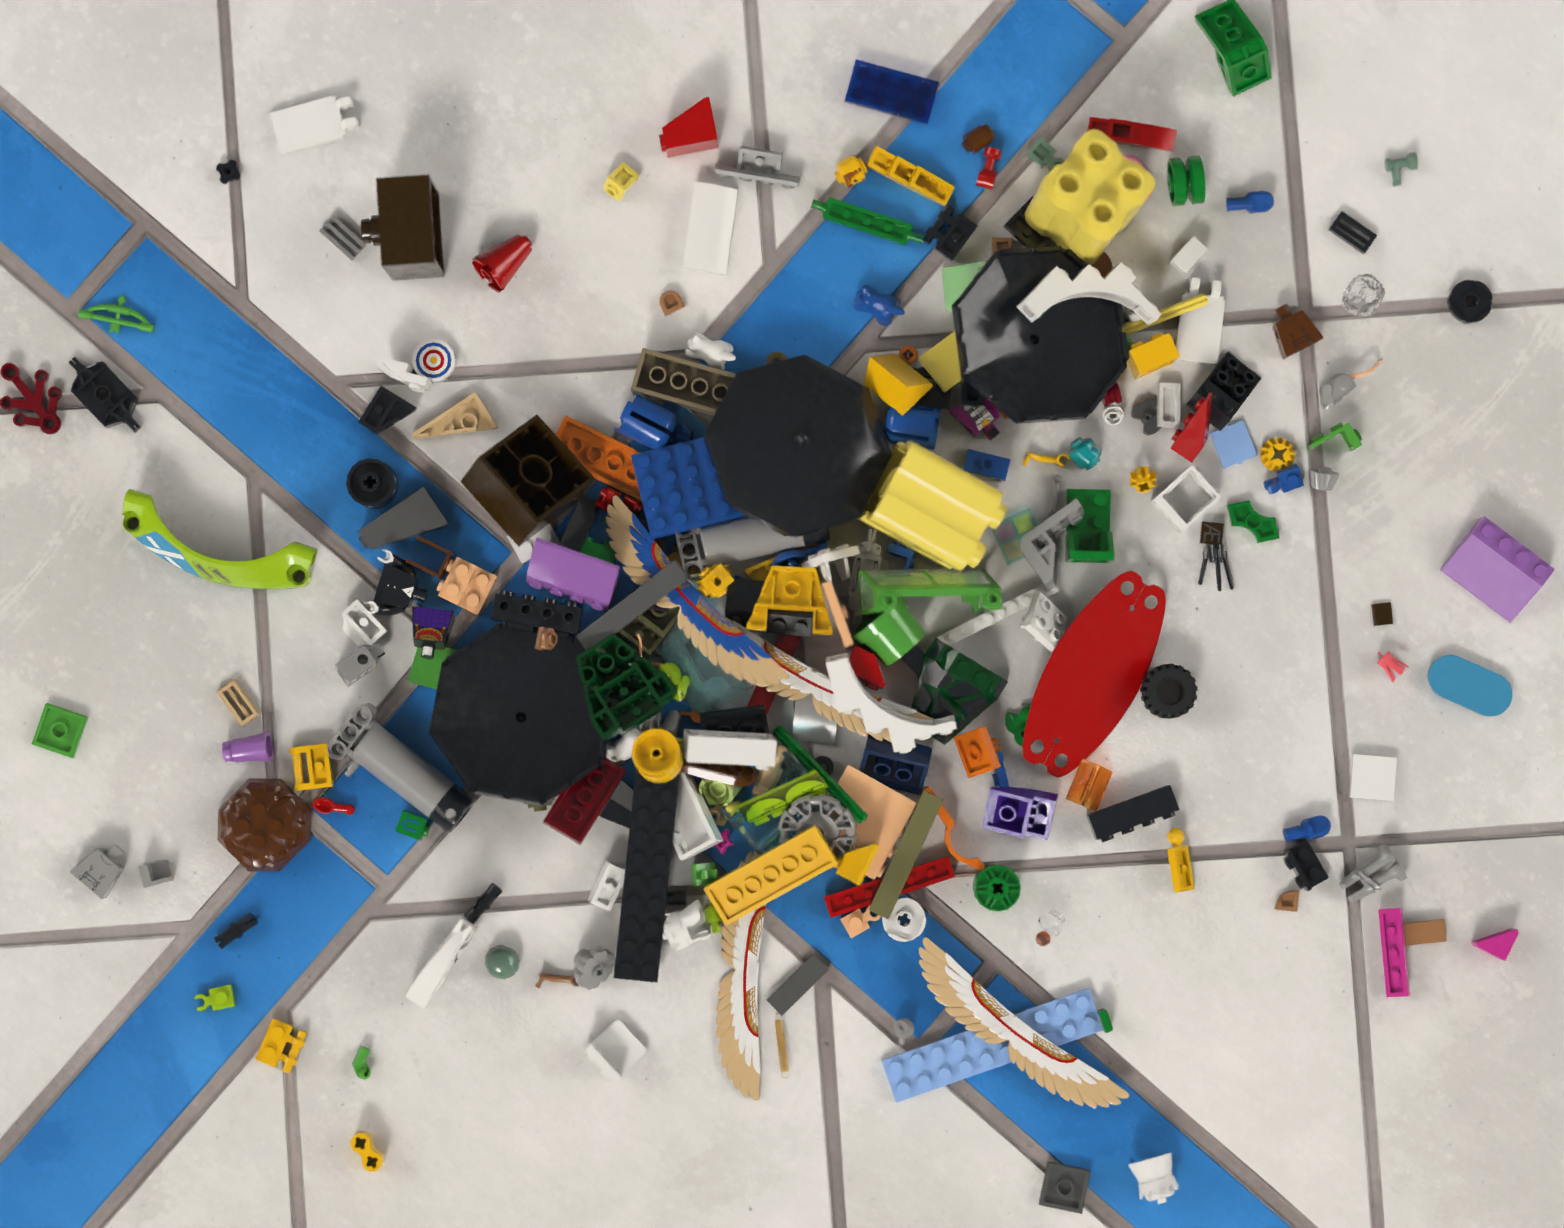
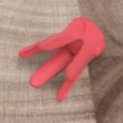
M1389 651L1384 656L1378 652L1382 658L1377 664L1385 670L1394 683L1396 678L1390 668L1402 675L1405 669L1400 664L1405 667L1409 666L1394 658Z

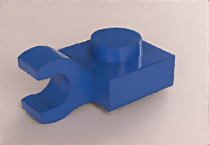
M1297 464L1276 471V478L1263 482L1265 490H1268L1269 495L1278 492L1280 488L1283 493L1304 486Z
M998 752L1001 767L995 769V774H992L995 787H1009L1003 764L1004 757L1002 752Z

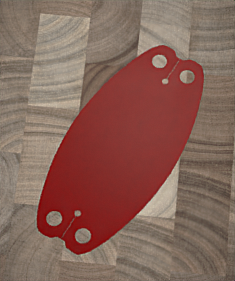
M1127 571L1106 585L1075 618L1052 652L1035 690L1023 737L1022 749L1025 760L1034 765L1038 763L1046 766L1048 773L1059 778L1077 768L1113 731L1136 697L1142 685V680L1145 678L1152 662L1166 606L1165 592L1162 588L1154 584L1148 586L1142 582L1141 576L1136 572ZM1125 581H1130L1134 586L1133 592L1129 595H1125L1121 591V585ZM1153 595L1157 598V606L1153 609H1148L1145 606V599ZM1134 605V610L1130 611L1129 607ZM1055 738H1059L1058 743L1054 742ZM1035 740H1041L1044 744L1042 752L1033 753L1031 744ZM1059 754H1065L1068 758V762L1064 767H1058L1055 763V758Z

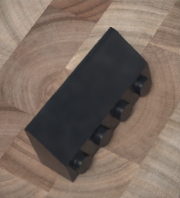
M733 578L734 581L728 585L725 617L736 621L746 628L765 581ZM768 609L767 631L756 632L811 637L814 612Z

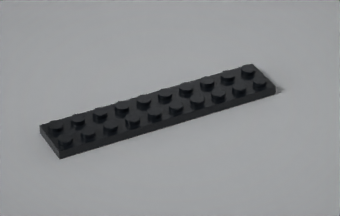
M637 768L635 771L613 977L615 979L658 983L680 773L668 782L653 783L646 780Z

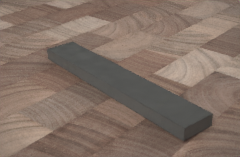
M673 561L576 635V638L586 651L611 634H617L688 580V576L678 561Z

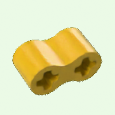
M360 1131L355 1134L350 1141L352 1150L361 1156L362 1165L366 1171H377L384 1163V1155L374 1147L373 1138L369 1132ZM359 1138L366 1139L364 1146L357 1144ZM371 1157L378 1159L376 1165L374 1163L370 1165L369 1160Z

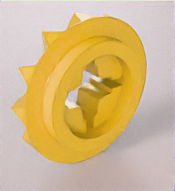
M1276 437L1268 440L1262 446L1260 457L1263 465L1268 470L1276 472L1291 466L1294 463L1296 452L1294 451L1293 444L1284 438ZM1274 449L1277 451L1285 449L1281 455L1282 460L1279 458L1271 460L1275 454Z

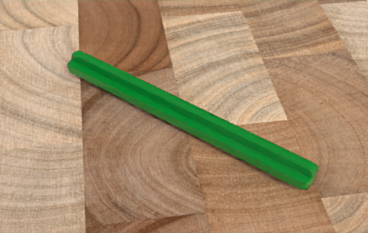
M778 726L773 731V735L809 772L816 770L827 784L828 788L826 790L834 798L841 801L840 804L845 809L848 808L858 823H862L867 819L868 815L782 726Z

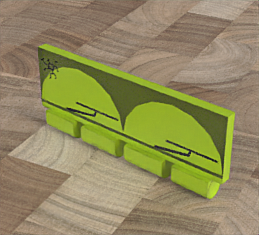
M813 770L737 806L749 823L754 821V824L758 826L771 820L769 814L773 818L782 815L785 809H789L788 805L792 806L791 803L802 796L812 794V796L826 795V788L828 787L819 773Z

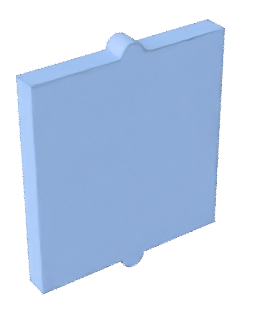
M1243 420L1229 426L1226 424L1221 431L1217 430L1209 433L1223 469L1237 463L1242 464L1244 460L1257 456Z

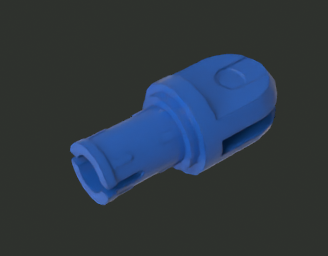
M1267 191L1248 192L1246 197L1226 198L1227 212L1236 210H1247L1249 214L1267 212L1273 207L1274 198Z
M1323 815L1302 820L1301 825L1283 829V836L1287 843L1304 837L1307 840L1317 839L1329 833L1331 822Z

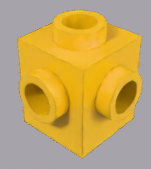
M720 563L714 564L710 568L709 566L704 568L698 574L700 577L695 582L698 585V591L704 597L720 598L728 591L726 587L734 579Z

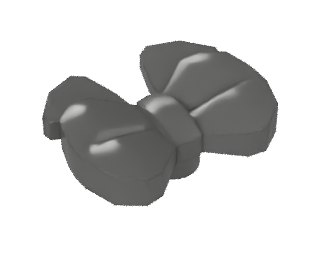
M1145 399L1144 402L1137 404L1131 411V417L1141 420L1143 423V433L1148 436L1155 434L1161 428L1157 427V415L1153 417L1151 414L1157 406V401L1153 399Z

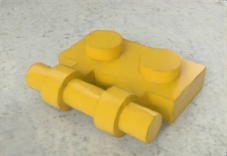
M272 1018L255 1059L275 1068L279 1060L285 1062L282 1071L290 1074L292 1067L296 1066L298 1061L296 1058L300 1048H303L306 1041L304 1039L307 1032L299 1029L295 1037L291 1035L294 1026ZM287 1042L293 1044L288 1055L283 1053Z

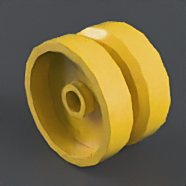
M650 729L643 732L635 740L632 747V759L639 773L646 780L653 783H665L674 779L680 773L684 755L677 739L670 732L663 729Z

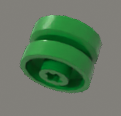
M1199 155L1189 156L1185 161V165L1181 158L1168 159L1167 184L1173 207L1184 206L1187 196L1192 204L1205 202V175L1203 163Z

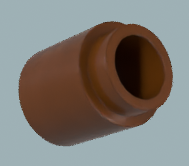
M987 124L979 125L965 134L961 143L967 153L976 154L991 144L995 136Z

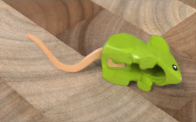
M637 634L639 640V655L643 657L642 640L640 635ZM650 662L654 667H658V670L663 671L677 690L678 693L673 699L679 702L682 701L690 685V678L688 676L682 677L679 667L672 662L664 664Z

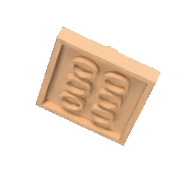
M828 581L822 584L823 590L846 650L853 647V641L845 622L848 621V615L845 606H839L832 583Z

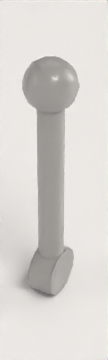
M1055 475L1053 478L1055 486L1051 512H1049L1048 518L1056 513L1059 483L1062 481L1060 475Z

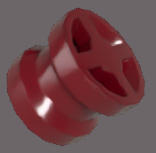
M1117 382L1107 390V394L1102 399L1104 407L1109 406L1111 403H1122V396Z

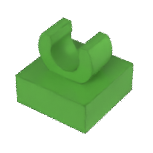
M715 863L691 864L693 886L708 885L718 878Z

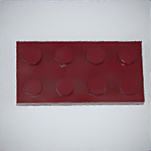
M604 758L602 766L558 796L543 820V824L581 845L624 777L626 770Z

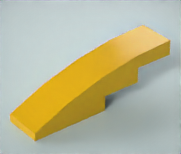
M879 146L874 147L865 166L943 206H946L955 188L924 168L915 166L899 156H894Z

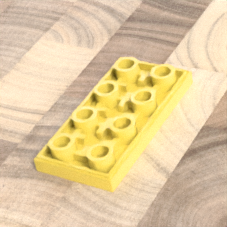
M954 331L918 358L944 393L961 381L956 334Z

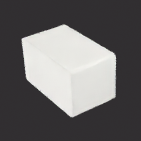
M1193 236L1173 257L1169 264L1184 276L1208 248Z

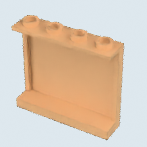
M847 765L838 781V785L868 815L867 819L862 823H858L855 820L857 841L854 849L872 843L879 845L865 874L875 880L876 876L879 878L882 876L886 868L883 865L886 858H892L897 848L894 844L897 838L902 839L906 830L905 824L908 819H911L917 803L852 766ZM834 810L830 814L835 820L839 817V814ZM846 829L840 830V836H846ZM835 846L832 851L838 853L840 849Z

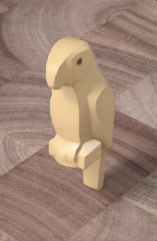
M776 745L775 767L769 766L768 770H759L751 792L753 798L775 788L783 772L781 764L786 756L787 748Z

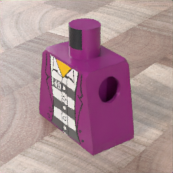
M985 397L984 406H961V403H959L949 412L974 437L983 431L991 441L1000 434L993 422L999 419L1000 415L994 404Z

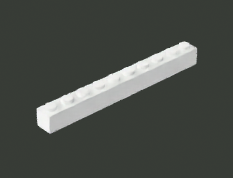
M1042 584L1002 604V610L986 612L936 638L951 646L1029 607L1033 594L1041 592L1047 598L1059 592L1056 586L1048 591L1045 585Z

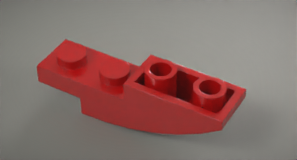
M1096 117L1089 118L1087 130H1100L1114 143L1170 152L1174 151L1177 134L1175 129L1126 120Z

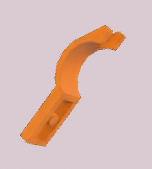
M930 786L922 790V793L923 791H927L935 795ZM941 805L937 814L946 826L944 842L948 852L955 859L982 871L985 869V866L978 857L972 859L963 858L952 848L950 832L955 822L944 806Z

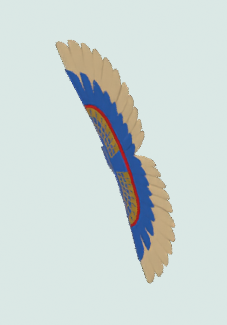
M614 496L612 500L614 507L610 504L607 506V512L610 517L606 516L605 518L610 528L606 529V532L613 540L609 541V544L617 553L615 557L619 562L627 566L623 567V570L631 576V580L634 583L642 586L672 562L656 541L651 539L649 532L636 515L629 510L618 496ZM687 580L656 603L661 608L680 606L678 613V626L680 630L684 629V634L688 639L691 637L694 647H699L705 657L708 655L710 662L715 666L719 663L728 675L731 672L740 681L744 677L746 681L753 685L756 680L764 686L768 685L767 681L776 685L780 684L778 678H789V674L767 652L721 615Z

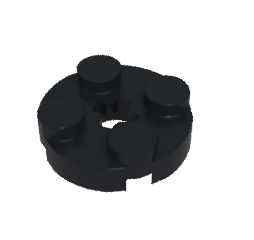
M1464 280L1450 291L1447 298L1449 311L1455 319L1464 324L1477 323L1490 313L1492 294L1484 283ZM1466 296L1468 298L1473 297L1475 299V301L1473 302V304L1475 305L1474 307H1471L1470 305L1467 306L1465 304Z

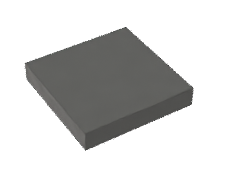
M1047 1161L1038 1204L1082 1214L1091 1170Z

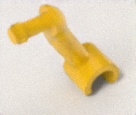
M1028 452L1026 453L1027 457L1022 461V465L1026 466L1032 458L1035 461L1056 463L1059 467H1065L1060 463V457H1065L1067 460H1070L1067 454L1052 457Z

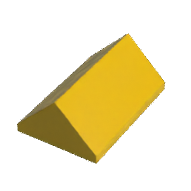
M896 354L870 356L864 385L891 408L896 409L901 416L933 387L932 383Z

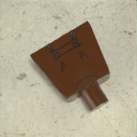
M1288 304L1276 309L1281 321L1272 327L1283 360L1323 339L1321 333L1303 310L1292 314Z

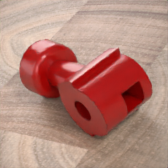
M985 147L983 155L987 159L983 170L978 175L976 186L993 190L997 171H994L995 160L1000 159L1001 150Z

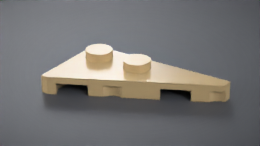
M474 392L413 432L412 435L415 439L493 430L499 427L476 392Z

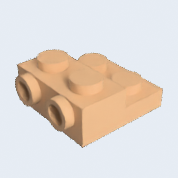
M456 557V560L451 559L446 569L449 572L446 580L441 579L438 584V596L479 616L498 576L459 557Z

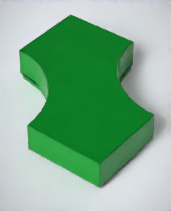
M1249 500L1227 505L1231 527L1239 526L1249 530L1254 535L1257 543L1279 539L1275 517H1264L1258 514L1252 508Z

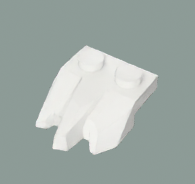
M378 358L377 368L389 377L407 384L412 391L424 393V390H431L432 382L428 377L412 374L413 368L408 363Z

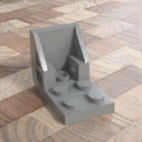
M1077 499L1022 537L1020 550L1048 591L1056 587L1059 552L1051 537H1059L1065 532L1064 528L1070 524L1073 526L1083 519L1082 516L1085 513Z

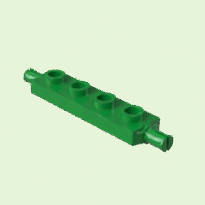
M831 197L826 203L813 199L811 208L823 211L824 220L903 246L909 240L922 244L924 235L912 232V224Z

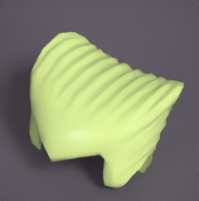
M701 778L699 793L704 795L709 805L722 804L727 806L739 794L743 786Z

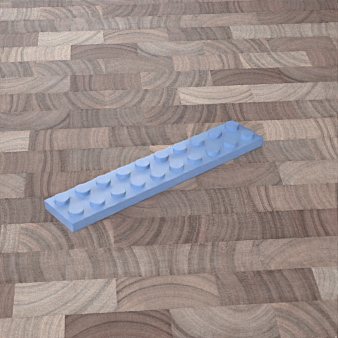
M1089 988L1014 1014L1056 1046L1103 1031ZM966 1030L883 1059L882 1063L896 1103L1011 1063L1008 1052L1009 1040L989 1044L985 1042V1039L977 1037L975 1035L977 1032Z

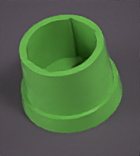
M898 597L897 606L893 610L868 615L861 622V625H858L851 633V637L859 644H864L885 666H889L900 659L925 635L924 629L907 608V602L904 597Z

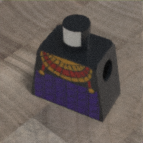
M412 606L413 642L415 647L422 648V658L433 659L435 649L445 650L455 622L454 611Z

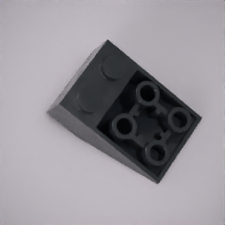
M1227 352L1186 405L1193 411H1196L1197 409L1194 406L1201 396L1206 398L1209 392H1211L1210 424L1221 431L1262 378L1231 353Z

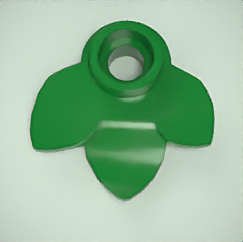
M1030 704L1023 707L1019 715L1007 712L1005 716L1006 729L1014 734L1015 742L1020 746H1023L1021 734L1025 731Z

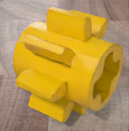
M1139 466L1134 472H1130V487H1136L1137 492L1146 493L1152 487H1156V472H1150L1149 467Z

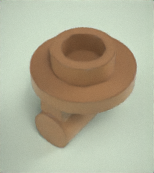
M539 627L535 649L551 650L554 648L558 639L554 629Z

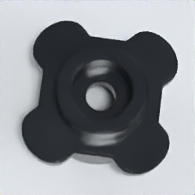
M229 160L225 164L219 163L216 166V170L221 176V183L227 184L228 182L240 179L241 174L236 168L237 162L235 160Z

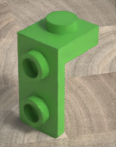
M1340 422L1330 428L1332 433L1327 436L1321 433L1311 439L1313 444L1308 447L1311 450L1340 433L1350 451H1353L1362 445L1360 442L1362 438L1356 429L1353 430L1350 423L1343 426Z

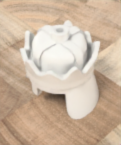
M698 899L681 911L665 913V916L668 917L664 921L662 937L664 940L668 939L669 944L675 947L676 951H681L698 940H706L712 936L710 925L706 922L704 909Z
M1172 1152L1128 1165L1138 1180L1140 1200L1145 1196L1148 1201L1157 1200L1158 1204L1167 1202L1166 1197L1172 1196L1174 1190H1178L1179 1185L1172 1174Z

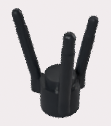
M1207 545V551H1203L1198 584L1202 585L1209 559V563H1215L1217 590L1219 592L1222 590L1220 563L1222 562L1229 587L1233 590L1234 585L1224 545Z

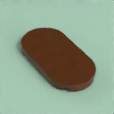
M683 758V766L681 768L683 773L735 786L752 785L757 777V770L755 767L753 769L750 768V765L686 762Z

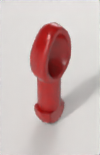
M326 797L317 798L312 803V807L323 814L335 811L352 815L355 812V807L352 804L334 803L333 800Z

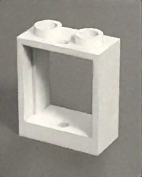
M1191 465L1151 501L1179 534L1221 498L1219 495L1220 490L1212 482L1209 484L1204 479L1206 475L1198 466L1194 468ZM1189 475L1208 495L1210 500L1188 520L1184 521L1164 497Z

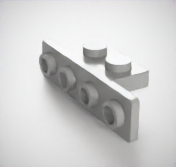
M740 146L737 166L716 163L714 167V173H718V176L723 178L735 176L739 177L742 181L759 180L765 185L777 183L782 184V187L788 189L799 187L801 177L780 174L783 153Z

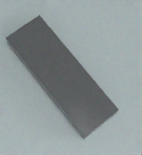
M813 954L767 1001L783 1016L829 969Z

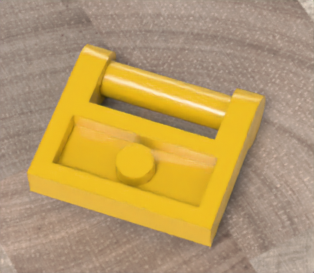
M328 743L289 748L293 758L296 785H293L294 791L333 787L331 761L327 752ZM301 753H306L310 783H304Z

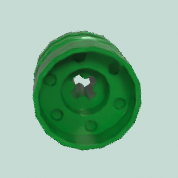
M993 864L985 866V869L982 871H978L973 880L972 889L974 897L980 905L991 911L1000 912L1008 910L1015 905L1020 897L1021 886L1019 878L1014 871L1005 866ZM994 883L1002 884L1000 887L1001 893L992 892L994 890L992 886Z

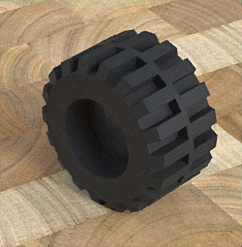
M1163 664L1149 671L1146 677L1143 678V684L1140 687V692L1142 693L1141 700L1144 702L1145 708L1159 718L1172 719L1185 715L1194 706L1193 703L1197 700L1198 696L1196 695V691H1198V687L1195 685L1196 680L1190 675L1191 672L1185 670L1183 666L1175 664ZM1163 679H1174L1180 685L1181 696L1177 702L1165 704L1158 698L1157 686Z

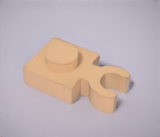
M871 905L866 908L864 913L857 909L840 919L851 938L869 929L868 921H877L882 917L880 915L875 917L870 915L869 908Z

